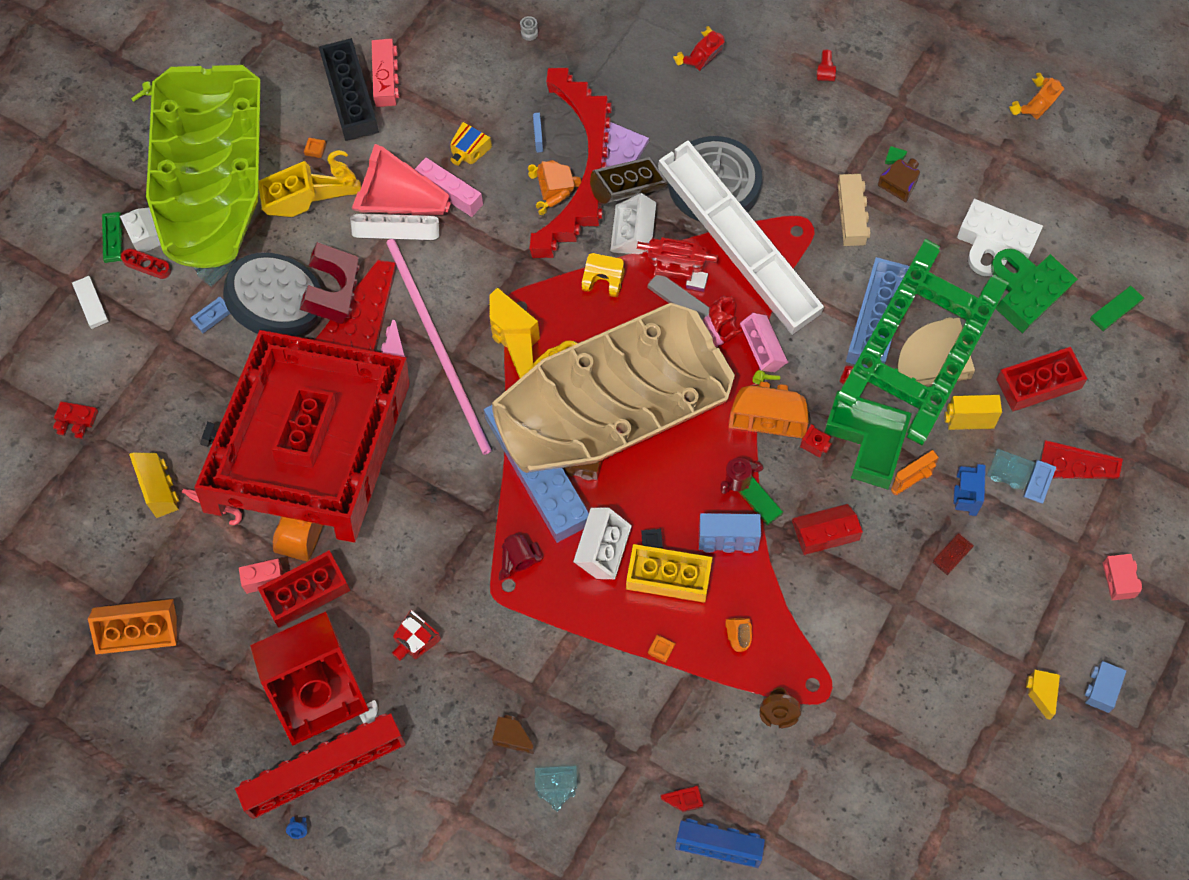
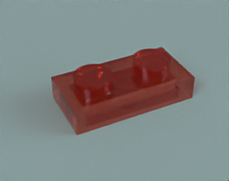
M958 533L932 563L948 576L973 549L974 545Z

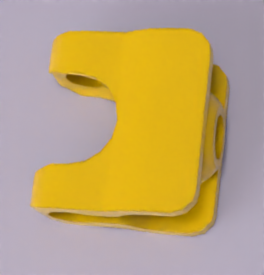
M595 253L589 254L583 275L582 289L590 291L597 280L604 279L610 283V296L617 297L625 273L623 260Z

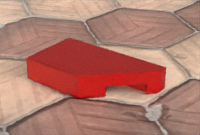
M698 786L660 795L662 801L681 812L703 808Z

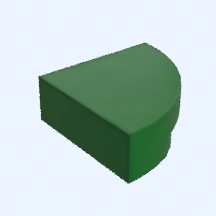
M890 146L885 164H894L899 159L903 160L907 155V151Z

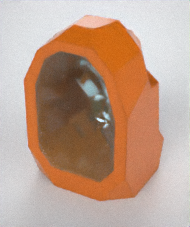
M726 619L725 626L727 627L728 640H730L732 648L737 652L747 650L752 641L750 619Z

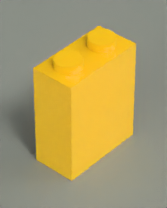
M1000 395L953 396L951 402L948 403L947 411L944 412V422L948 423V430L994 429L1002 414Z

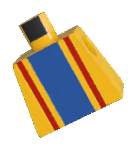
M463 122L450 144L453 154L451 162L457 166L463 160L469 164H474L492 148L490 137Z

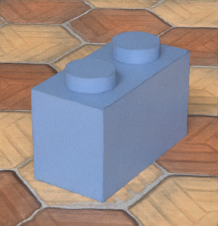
M1104 661L1098 666H1094L1090 676L1093 678L1092 684H1088L1084 696H1087L1085 703L1108 713L1114 709L1126 670Z

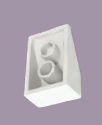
M150 208L136 209L120 216L136 251L144 253L161 246Z

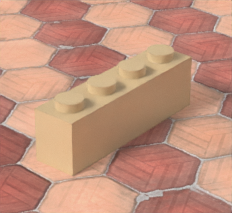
M861 174L839 175L837 186L843 245H866L867 238H870V227H867L866 224L868 223L869 216L868 212H865L867 198L863 196L865 181H862Z

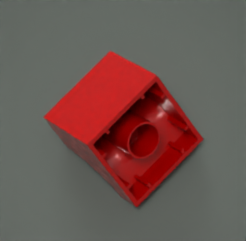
M326 611L250 645L260 682L292 746L369 711Z

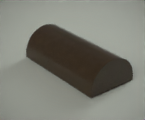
M650 157L592 171L590 177L593 195L603 204L633 197L640 193L645 194L661 190L668 185L667 180Z

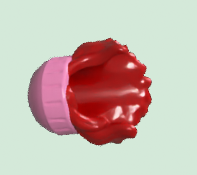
M721 296L719 300L710 306L709 314L702 320L711 334L713 344L716 347L743 331L741 327L735 326L736 318L734 314L736 305L733 297Z

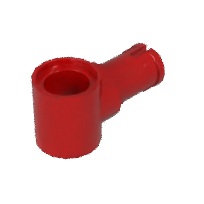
M823 50L821 63L817 69V81H835L836 66L832 63V52L830 50Z

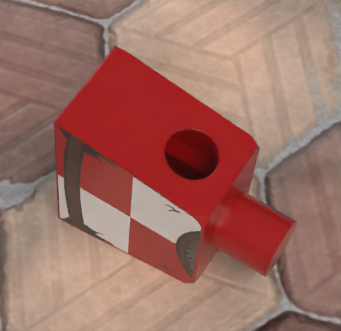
M411 610L393 635L394 641L398 646L392 652V655L399 661L407 653L414 659H418L441 641L440 634Z

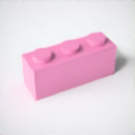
M752 313L740 323L761 371L775 373L788 363L766 315Z

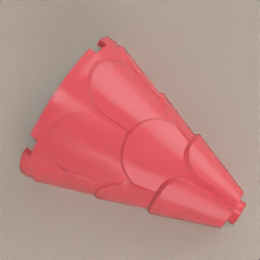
M375 144L369 159V167L360 192H357L352 210L361 213L444 215V212L448 213L451 202H448L449 195L426 176L420 175L384 147Z

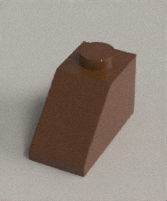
M504 715V718L498 716L492 738L493 745L534 754V746L519 721L509 715Z

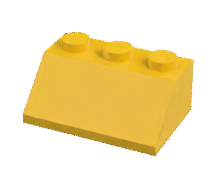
M157 453L129 454L145 502L155 517L159 518L179 510L177 506L179 498L175 491L172 492L171 486L174 484L171 476L165 472L168 467L164 458L160 459Z

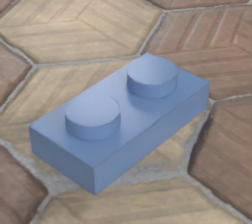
M218 297L190 319L204 333L228 316L230 312L224 300Z
M1036 460L1023 497L1043 504L1056 467Z

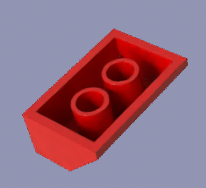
M848 504L791 519L803 555L859 541L863 533L856 513Z

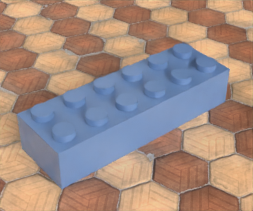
M875 258L846 362L856 364L910 266ZM891 341L889 342L886 350L884 351L880 359L882 360L881 362L884 364L886 362Z

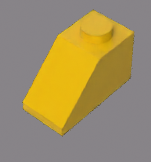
M1034 670L1030 676L1028 675L1026 680V688H1029L1028 695L1045 718L1051 720L1056 714L1060 675Z

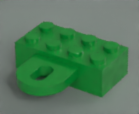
M1004 249L999 251L991 262L992 274L1009 282L1006 287L1009 293L1000 301L995 309L1022 334L1078 280L1051 254L1036 266L1020 251ZM1002 260L1009 261L1017 269V273L1010 272L1002 264Z

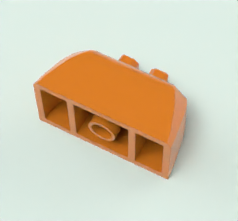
M760 382L759 386L742 387L736 396L731 410L729 428L803 438L808 427L806 399L797 392L788 391L787 385L780 384L777 385V389L770 388L768 382Z
M281 517L273 536L274 553L306 562L310 561L323 525Z

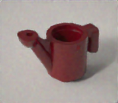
M740 457L730 460L726 468V481L721 482V492L726 494L730 490L739 492L748 489L751 483L752 471H762L764 469L762 463L759 461L749 462Z
M513 534L508 536L502 545V570L499 572V580L508 578L511 569L518 572L529 568L534 563L540 562L542 553L537 543H532L529 547L523 535Z

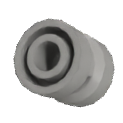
M532 16L522 18L520 21L522 38L527 41L536 39L538 36L537 20Z

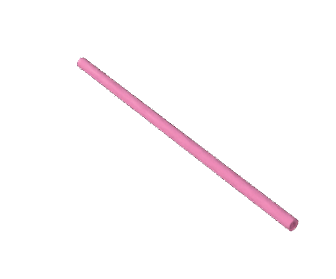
M390 239L386 242L396 262L397 268L483 455H486L492 450L395 239Z

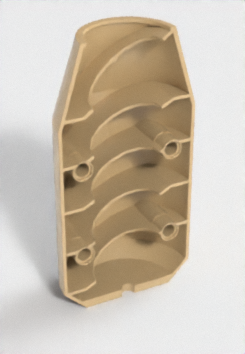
M669 303L541 360L492 402V410L502 441L516 465L523 472L529 473L592 464L723 404L729 397L735 375L719 348L714 346L713 338L697 311Z

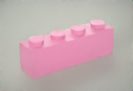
M425 158L414 169L449 195L448 202H451V204L469 216L473 217L483 206L482 194L428 158Z

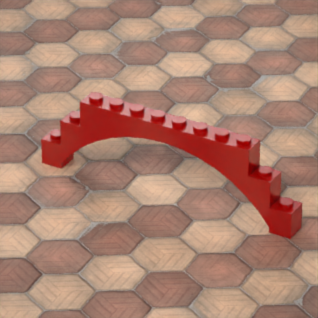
M548 68L546 83L549 93H555L574 110L585 128L588 138L586 170L575 195L563 211L544 228L536 233H531L529 249L532 258H554V251L558 249V242H577V235H580L581 231L580 226H599L600 219H603V208H601L603 203H600L594 197L591 190L590 177L593 170L607 167L605 158H608V147H606V143H609L610 139L607 128L611 127L609 113H612V104L608 102L607 96H592V89H589L588 82H573V75H570L569 68Z

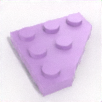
M611 122V127L607 128L610 137L609 143H606V147H608V158H605L607 167L638 160L649 143V138Z

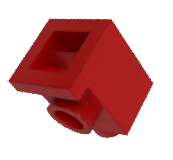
M811 424L801 440L800 447L820 458L823 453L827 454L831 448V437L814 428L815 426Z

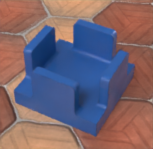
M977 464L976 468L959 467L956 477L960 478V486L956 485L954 487L953 503L955 504V510L969 511V515L977 516L984 503L986 465Z

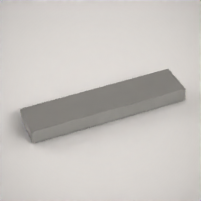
M656 275L648 284V288L665 301L697 311L702 320L709 314L708 306L667 277Z

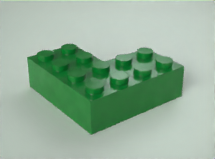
M837 391L824 433L861 444L851 478L888 490L912 413L860 397L856 404L849 407L836 400L840 392Z

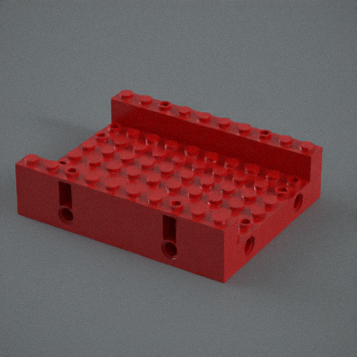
M259 330L194 487L203 513L222 516L226 506L331 526L334 527L336 539L356 543L410 385L406 357Z

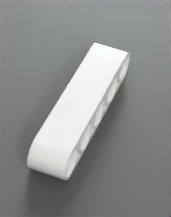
M355 214L350 217L352 236L357 238L434 240L439 237V220L435 216Z

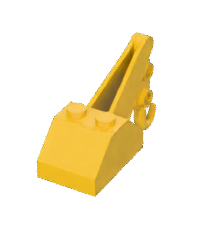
M340 150L333 151L328 155L327 160L330 164L331 173L335 177L311 174L310 166L306 161H303L259 180L262 210L267 215L294 217L308 211L312 201L357 194L361 190V182L356 180L355 174L346 164L334 159L338 155L347 157L348 154Z
M496 288L490 294V328L492 330V338L498 344L502 343L508 348L519 378H522L541 360L577 344L574 341H565L557 347L548 349L533 363L532 346L540 339L538 321L500 289Z

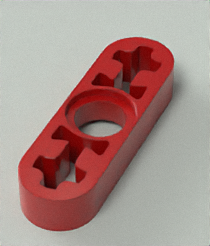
M126 249L121 254V260L129 268L159 279H165L171 274V268L164 260L134 249ZM144 261H151L148 267L141 266Z

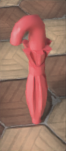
M182 490V493L186 494V496L200 503L195 490ZM225 507L224 515L228 512L236 517L235 520H230L229 525L239 524L242 520L240 510L235 507Z

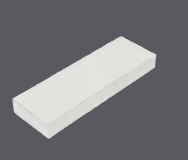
M90 276L73 282V287L90 328L93 329L109 322Z

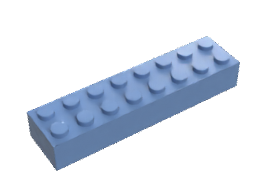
M492 405L485 408L484 415L487 423L555 541L558 543L583 530L589 513L564 470L557 468L529 473L523 472L516 465L502 441L495 423Z

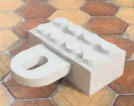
M974 199L961 225L957 238L973 244L968 256L971 269L982 276H993L991 264L989 266L981 264L980 260L983 254L990 253L994 258L1001 250L1015 249L1029 259L1043 226ZM1002 260V264L1005 266L1007 260Z

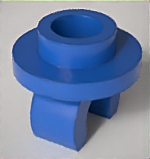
M292 817L286 827V833L293 839H300L307 835L306 818L303 817L302 822L299 823L295 822V817Z

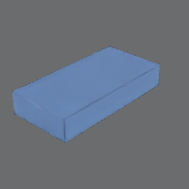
M534 113L536 151L543 152L540 113Z

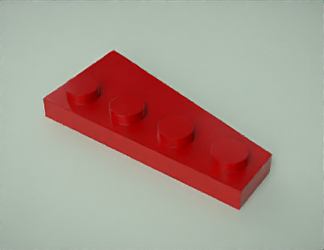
M1045 440L1040 461L1056 467L1052 479H1118L1123 459Z

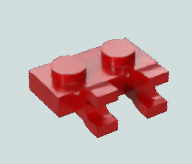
M60 401L54 416L56 422L53 428L57 430L56 433L58 435L65 436L68 424H74L71 431L75 433V438L83 439L86 427L92 428L98 410L94 407Z

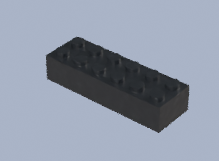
M352 38L318 46L345 141L379 133Z

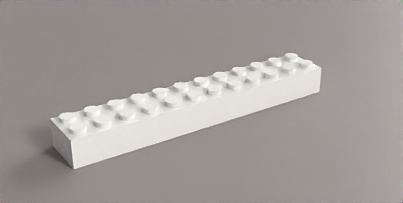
M689 141L677 147L675 154L670 152L659 160L658 170L791 335L821 315L824 308L821 302Z

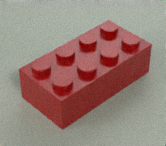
M1068 347L1001 369L996 380L1012 412L1080 390L1088 378L1072 348Z
M330 550L258 587L278 628L351 591Z

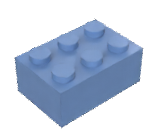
M700 514L699 550L704 552L723 550L726 553H731L735 550L745 553L758 551L761 538L760 514Z

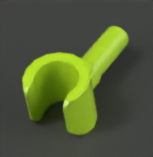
M150 82L142 84L143 90L131 98L133 102L144 95H152V85Z
M759 370L753 377V383L760 384L764 379L780 380V376L768 375Z

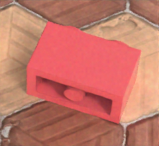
M1132 554L1108 556L1104 560L1103 567L1111 600L1136 598L1142 590V583L1137 578V564L1133 560Z
M278 559L239 567L241 586L246 594L259 591L258 587L284 574L283 567Z

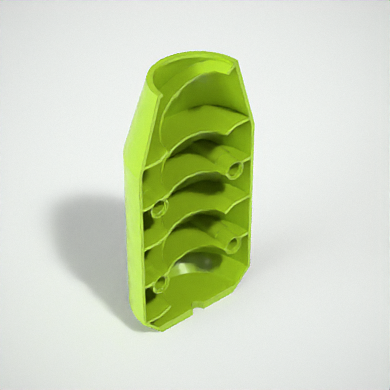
M243 65L212 66L210 69H204L202 66L170 67L152 81L146 198L163 253L169 259L181 265L195 268H212L225 265L234 260L239 252L258 202L260 78Z

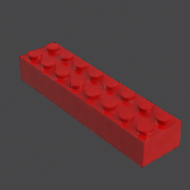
M391 713L379 715L375 718L376 721L369 724L363 723L357 726L356 730L351 733H342L337 736L336 740L330 743L329 741L323 742L318 745L317 749L299 754L295 760L284 761L278 765V768L272 771L270 769L265 770L259 774V777L253 780L247 779L239 784L240 786L235 788L244 812L252 819L258 818L406 746Z

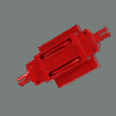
M661 237V240L652 238L649 243L639 241L637 243V249L647 250L650 263L656 266L655 275L691 281L693 273L702 271L705 261L717 263L718 255L708 254L705 247H699L697 243Z

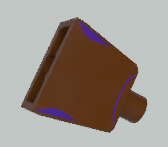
M913 158L907 163L901 159L897 160L880 175L878 186L902 201L907 202L920 175V171L916 169L919 166L918 161Z

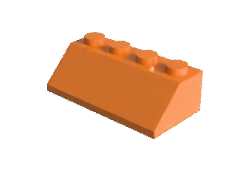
M173 599L96 607L92 609L88 617L96 654L177 645V616Z

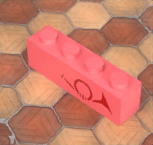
M392 39L372 40L373 97L376 107L396 106V98H399V89L396 88V84H399L398 73L395 74V70H398L397 59L395 60L398 52L397 46L393 45Z

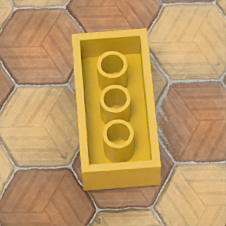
M633 544L626 589L705 602L712 557Z

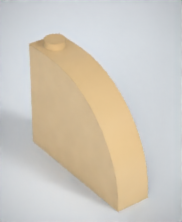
M945 318L944 320L927 324L915 331L905 342L896 365L898 371L910 378H915V381L925 386H931L962 330L960 318ZM971 356L957 381L972 378L975 369Z

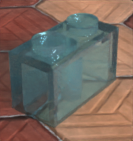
M997 449L987 476L996 482H1004L1012 488L1024 490L1035 462Z

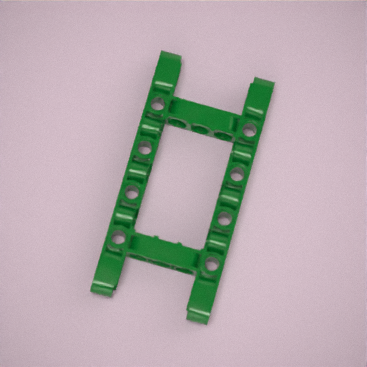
M926 238L836 400L852 407L853 404H856L867 382L918 408L919 410L907 431L908 435L906 438L921 446L932 430L1009 284L1008 281L994 274L990 277L978 298L930 273L929 270L940 252V246ZM916 294L966 320L932 386L929 388L915 381V378H910L900 373L897 368L893 369L885 365L880 360Z

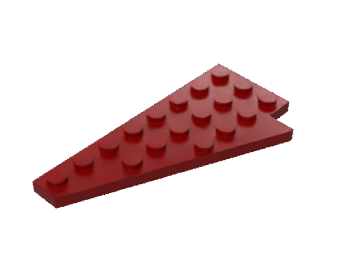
M377 260L352 292L354 293V299L349 306L352 308L349 318H345L342 324L330 320L315 340L376 351L396 270V262Z

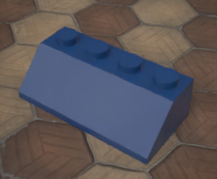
M685 819V821L680 822L675 850L759 869L765 839H761L760 835L755 833L743 835L739 834V830L727 828V831L718 829L719 826L709 823L703 826L699 825L698 821L692 819Z

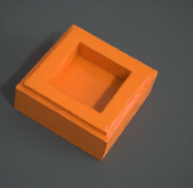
M308 138L304 155L322 158L326 141Z
M657 635L648 654L666 663L675 647V643Z

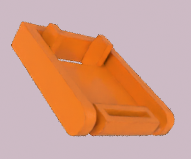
M932 450L900 470L895 477L891 492L894 495H898L923 478L931 477L939 458L937 454Z

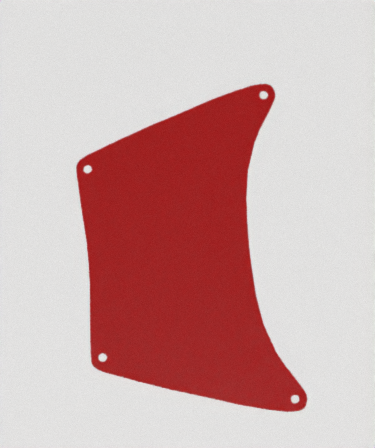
M781 216L754 221L793 269L815 235L811 221L802 216ZM799 226L803 229V234L798 237L793 236L791 228ZM709 232L680 240L697 243V246L705 247L708 254L718 255L717 263L705 261L701 272L708 273L704 292L687 289V280L667 277L669 280L709 308L723 295L733 297L736 305L734 314L736 327H741L740 323L752 313L766 315L768 320L770 319L772 314L770 307ZM647 251L641 254H628L617 257L623 260L625 270L617 297L610 296V283L604 279L597 280L590 291H584L582 289V280L585 267L511 292L508 297L515 303L525 302L527 304L526 312L538 321L540 339L532 346L533 363L548 349L557 347L565 341H574L579 344L669 304L648 288V284L656 276V266L650 263ZM743 331L716 347L719 348L735 375L726 402L603 459L597 480H585L581 476L576 475L567 476L588 513L591 508H610L631 525L615 579H596L573 562L583 530L557 543L504 452L503 476L490 577V594L497 603L523 615L614 649L726 686L769 697L774 689L783 687L799 704L818 705L827 701L833 689L832 679L786 605L770 562L763 520L760 518L761 538L758 551L745 553L735 550L734 552L726 553L723 550H715L714 552L699 550L700 514H757L738 491L730 490L726 494L721 492V482L726 481V468L730 460L740 457L749 462L758 461L757 432L729 428L731 410L739 390L746 386H758V384L753 383V377L760 367ZM504 346L506 391L520 378L508 348ZM752 471V477L759 484V472ZM661 529L662 544L665 550L712 557L705 602L626 589L633 544L642 546L641 530ZM510 535H523L529 547L530 544L537 543L542 553V559L540 562L534 563L522 571L515 572L511 569L510 576L506 579H512L516 586L513 591L506 592L502 588V583L506 579L499 580V572L502 570V545L505 543L504 540ZM726 619H750L752 641L747 650L737 652L732 648L731 642L728 640L727 627L725 626ZM657 635L675 643V647L666 663L648 654ZM810 678H815L819 681L820 687L815 692H811L806 688V681Z

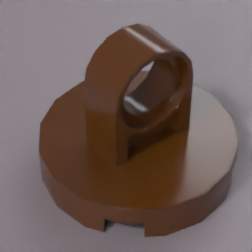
M778 687L760 704V718L767 726L771 727V724L779 725L781 729L788 728L799 721L801 706L783 687Z

